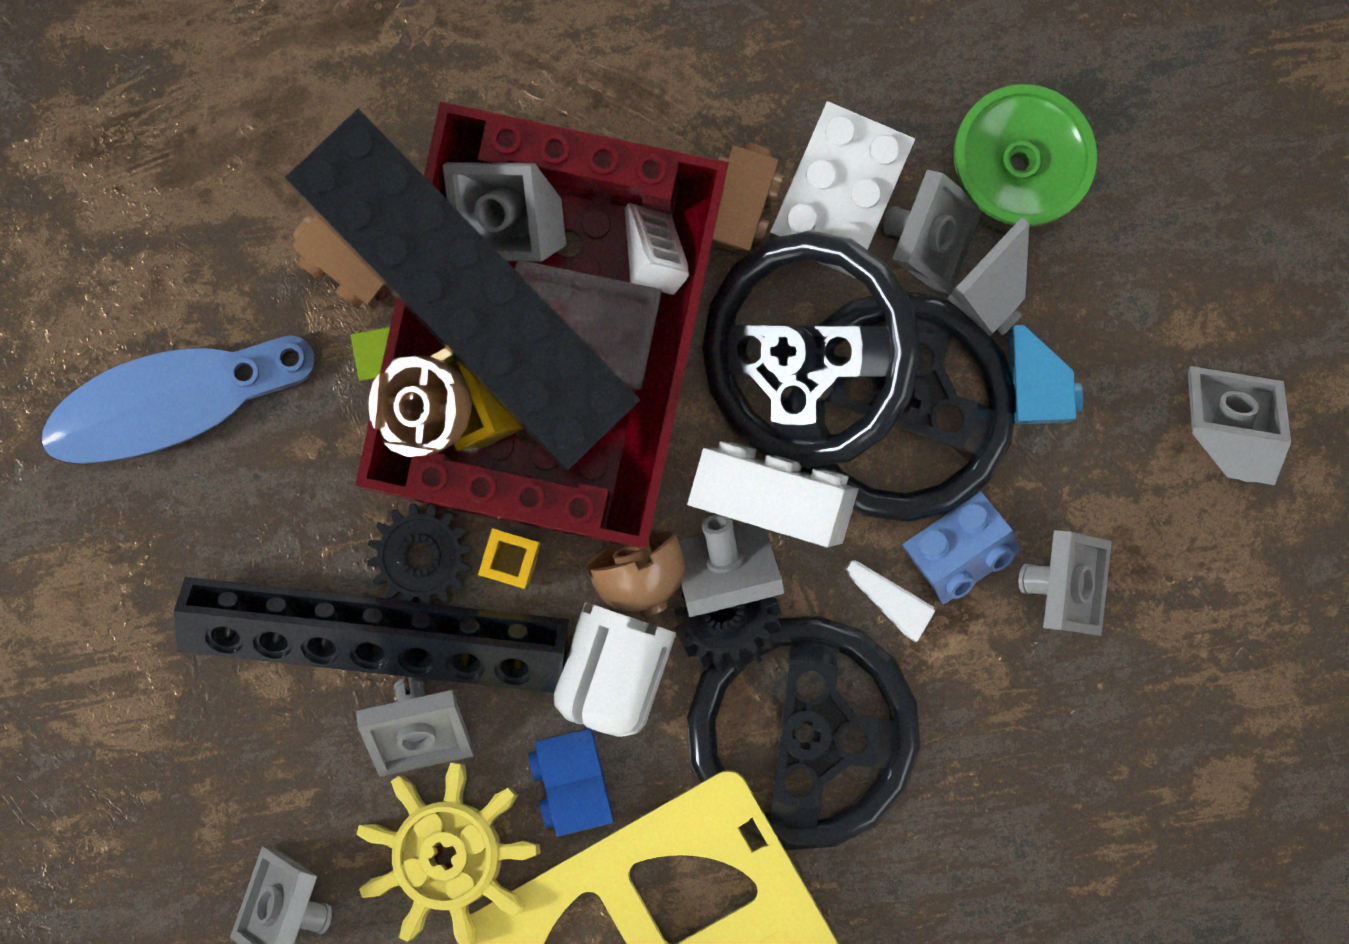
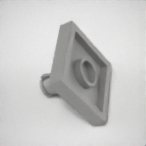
M927 170L912 210L908 211L892 206L884 215L883 232L887 236L900 237L892 260L933 290L950 294L982 211L969 199L965 191L944 173Z
M713 514L702 522L704 535L679 541L686 565L681 585L689 617L785 594L781 575L765 528L752 524L733 527L732 518Z
M1054 530L1050 566H1035L1027 563L1022 566L1019 573V589L1021 593L1047 595L1043 628L1102 636L1112 541L1075 532Z
M408 677L409 693V691H406L403 678L394 685L397 702L356 711L358 729L379 777L473 757L471 739L452 690L425 696L424 681L420 678Z
M262 846L230 938L237 944H294L299 928L313 931L317 934L325 933L332 918L331 906L326 903L309 901L317 875L280 850Z

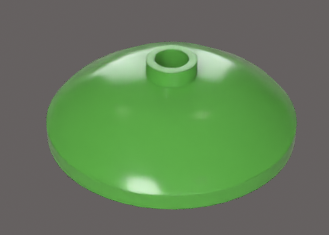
M1017 84L992 91L981 98L969 110L956 134L954 165L958 180L966 195L985 214L1010 225H1015L1023 217L1030 223L1029 226H1039L1065 216L1087 194L1096 172L1097 147L1093 131L1087 119L1070 100L1046 87ZM1019 157L1023 159L1026 166L1025 170H1016L1011 164V158Z

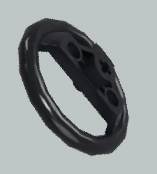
M807 230L768 239L731 267L709 305L702 352L709 392L731 430L765 457L766 455L774 457L777 455L799 462L801 467L814 468L851 461L888 436L913 396L921 347L913 304L890 266L851 238ZM812 260L840 266L865 284L883 312L886 326L735 325L737 314L754 285L780 266ZM753 336L758 338L762 344L761 358L756 363L749 359L746 352L747 343ZM842 337L847 339L852 347L851 359L845 365L836 359L834 353L835 345ZM735 374H750L771 398V422L774 427L753 411L737 383ZM847 376H886L884 387L867 414L841 433L831 435L825 425V399ZM795 386L801 387L807 397L806 406L800 413L795 411L790 404V393Z
M906 292L914 307L920 345L930 351L932 363L929 369L917 371L913 396L910 400L911 408L906 413L901 414L894 427L963 450L972 456L965 466L941 484L909 493L871 488L844 472L838 464L805 469L809 474H812L813 469L821 470L822 468L849 476L847 485L859 488L853 510L862 516L911 522L954 510L990 482L1012 444L1014 413H1016V391L1006 355L991 335L989 336L958 307L940 296ZM871 295L849 301L817 326H869L884 322L885 316ZM951 336L959 340L979 366L988 397V407L957 395L943 366ZM844 337L840 338L837 341L835 347H837L846 339ZM835 355L836 359L843 365L847 364L851 359ZM847 376L825 399V403L865 416L883 389L886 376L866 377L871 384V394L863 401L852 400L845 393L844 384L846 379L850 377ZM795 386L790 393V404L795 411L800 413L806 406L807 397L801 387ZM952 406L960 412L962 424L956 432H945L938 427L936 413L939 408Z
M818 615L778 618L782 630L772 635L776 646L774 649L767 648L761 656L779 647L790 646L772 802L770 812H763L786 850L836 847L876 827L906 792L921 748L917 700L896 659L862 630ZM839 653L847 655L874 679L889 709V719L857 716L838 693L836 681ZM710 664L701 673L687 715L689 760L699 783L721 771H725L718 756L716 719L726 689L740 674L737 668H726L724 673H719L715 665ZM808 671L819 673L825 683L823 693L818 698L812 700L803 698L797 690L799 677ZM803 724H808L813 729V737L808 742H800L795 737V730L801 729ZM849 726L861 727L867 737L863 750L855 754L844 752L839 743L840 734ZM850 765L883 768L881 777L857 804L829 818L819 819L824 785ZM796 768L806 769L813 778L810 791L802 796L790 794L785 787L787 774ZM753 818L739 827L745 836L766 842Z

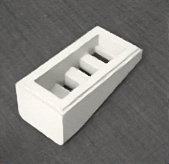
M628 203L624 210L630 283L674 295L689 277L687 260L672 216Z
M849 561L844 570L852 581L907 638L917 642L936 611L934 607L858 561Z

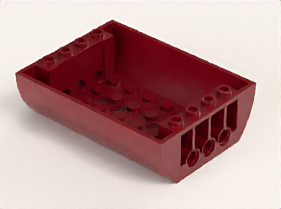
M440 101L424 177L447 199L443 164L447 162L535 163L561 197L565 232L576 233L582 239V247L576 255L571 257H565L555 252L542 262H507L641 400L567 472L535 440L524 442L519 440L515 433L486 447L457 451L453 444L435 454L405 456L392 451L385 444L388 441L383 437L381 430L374 429L371 420H369L355 486L422 504H432L441 508L591 540L646 549L729 162ZM628 203L672 216L687 260L689 277L674 295L630 283L624 210ZM554 278H564L572 285L570 297L562 303H554L545 295L546 285ZM397 298L380 373H385L388 367L394 364L391 362L398 358L430 357L445 349Z

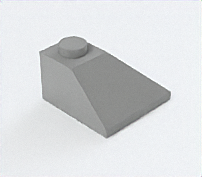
M447 162L443 164L447 200L506 261L542 262L566 246L561 197L535 163Z
M1023 217L1020 218L946 299V301L952 303L970 317L989 336L995 330L1003 336L1022 316L1016 308L1025 299L1030 224Z
M1190 366L1188 384L1192 434L1227 478L1275 485L1291 444L1284 381Z

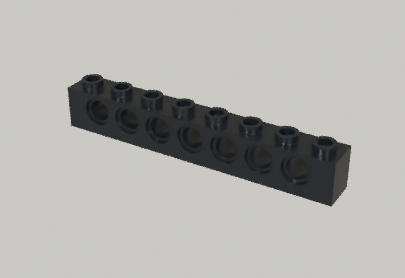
M192 577L184 578L174 608L178 652L550 693L555 692L567 656L569 619Z

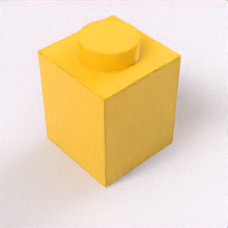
M492 528L478 575L528 590L542 544Z

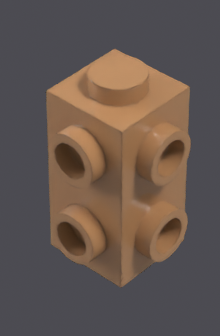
M744 143L743 148L733 145L729 158L719 157V160L729 162L712 247L745 257L750 253L752 246L758 247L763 243L769 225V220L761 218L766 200L776 203L784 177L775 173L779 159L770 157L771 151L769 149L752 143Z
M309 214L300 222L293 234V237L297 240L291 246L302 256L297 264L319 281L326 274L340 284L335 293L356 309L364 302L375 310L389 290L316 215L312 216Z

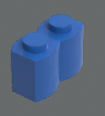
M586 728L535 741L536 751L528 753L534 781L543 779L547 798L539 800L545 828L554 827L558 837L614 823L612 806L593 729Z

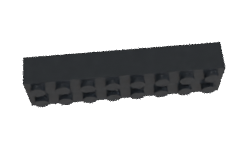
M359 108L284 177L289 188L565 472L641 400Z

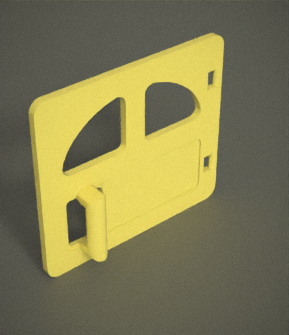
M732 770L717 773L513 889L511 892L515 893L525 905L520 914L514 916L504 912L493 901L470 914L475 927V944H545L553 926L565 909L582 893L593 892L601 898L626 944H670L664 939L631 881L630 869L635 863L647 859L688 855L714 859L737 868L755 882L758 891L757 896L751 902L676 944L839 943L746 780L741 774ZM751 818H753L767 845H763L752 851L739 828Z

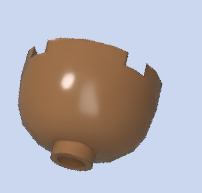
M429 356L404 357L391 362L394 364L389 366L385 373L378 374L373 381L368 400L370 420L374 429L381 430L383 437L388 441L385 444L392 451L405 456L435 454L456 443L466 430L472 410L470 392L462 375L449 363Z
M669 529L650 531L646 549L626 546L615 552L613 545L591 557L586 563L593 586L607 605L626 613L640 612L642 617L658 614L668 607L666 601L673 597L681 587V580L686 570L683 552L676 533L673 534Z

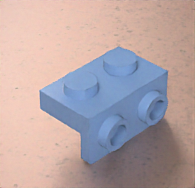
M981 491L902 544L906 554L930 583L936 597L942 604L949 602L951 599L965 596L972 590L976 582L992 571L997 572L1006 568L1013 561L1014 556L1020 552L1013 530Z

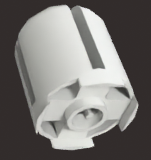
M585 602L564 662L562 674L554 692L555 707L565 719L576 724H585L587 728L617 737L638 734L646 725L676 632Z

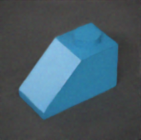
M1012 326L1007 331L1009 369L1016 391L1014 425L1069 423L1075 420L1076 411H1082L1083 390L1081 383H1074V371L1026 326Z

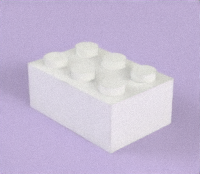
M827 101L770 231L769 239L813 230L851 238L868 250L915 138ZM817 262L838 272H841L845 275H848L852 278H855L853 275L848 273L840 266Z
M720 441L718 448H703L687 505L821 546L831 547L843 544L859 489L847 485L849 476L822 468L821 470L813 469L812 474L802 472L799 462L777 455L775 457L766 455L765 460L755 458L757 449L735 442L726 443Z

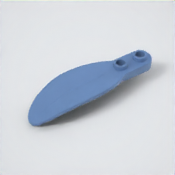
M289 335L235 352L206 348L179 349L148 355L120 364L83 384L55 408L42 431L43 446L51 457L79 464L122 460L174 446L215 427L232 415L248 399L261 397L305 382L315 369V355L307 341L298 336ZM288 351H294L299 355L298 363L291 367L285 366L281 362L282 356ZM241 366H249L253 369V375L247 381H240L236 378V371Z

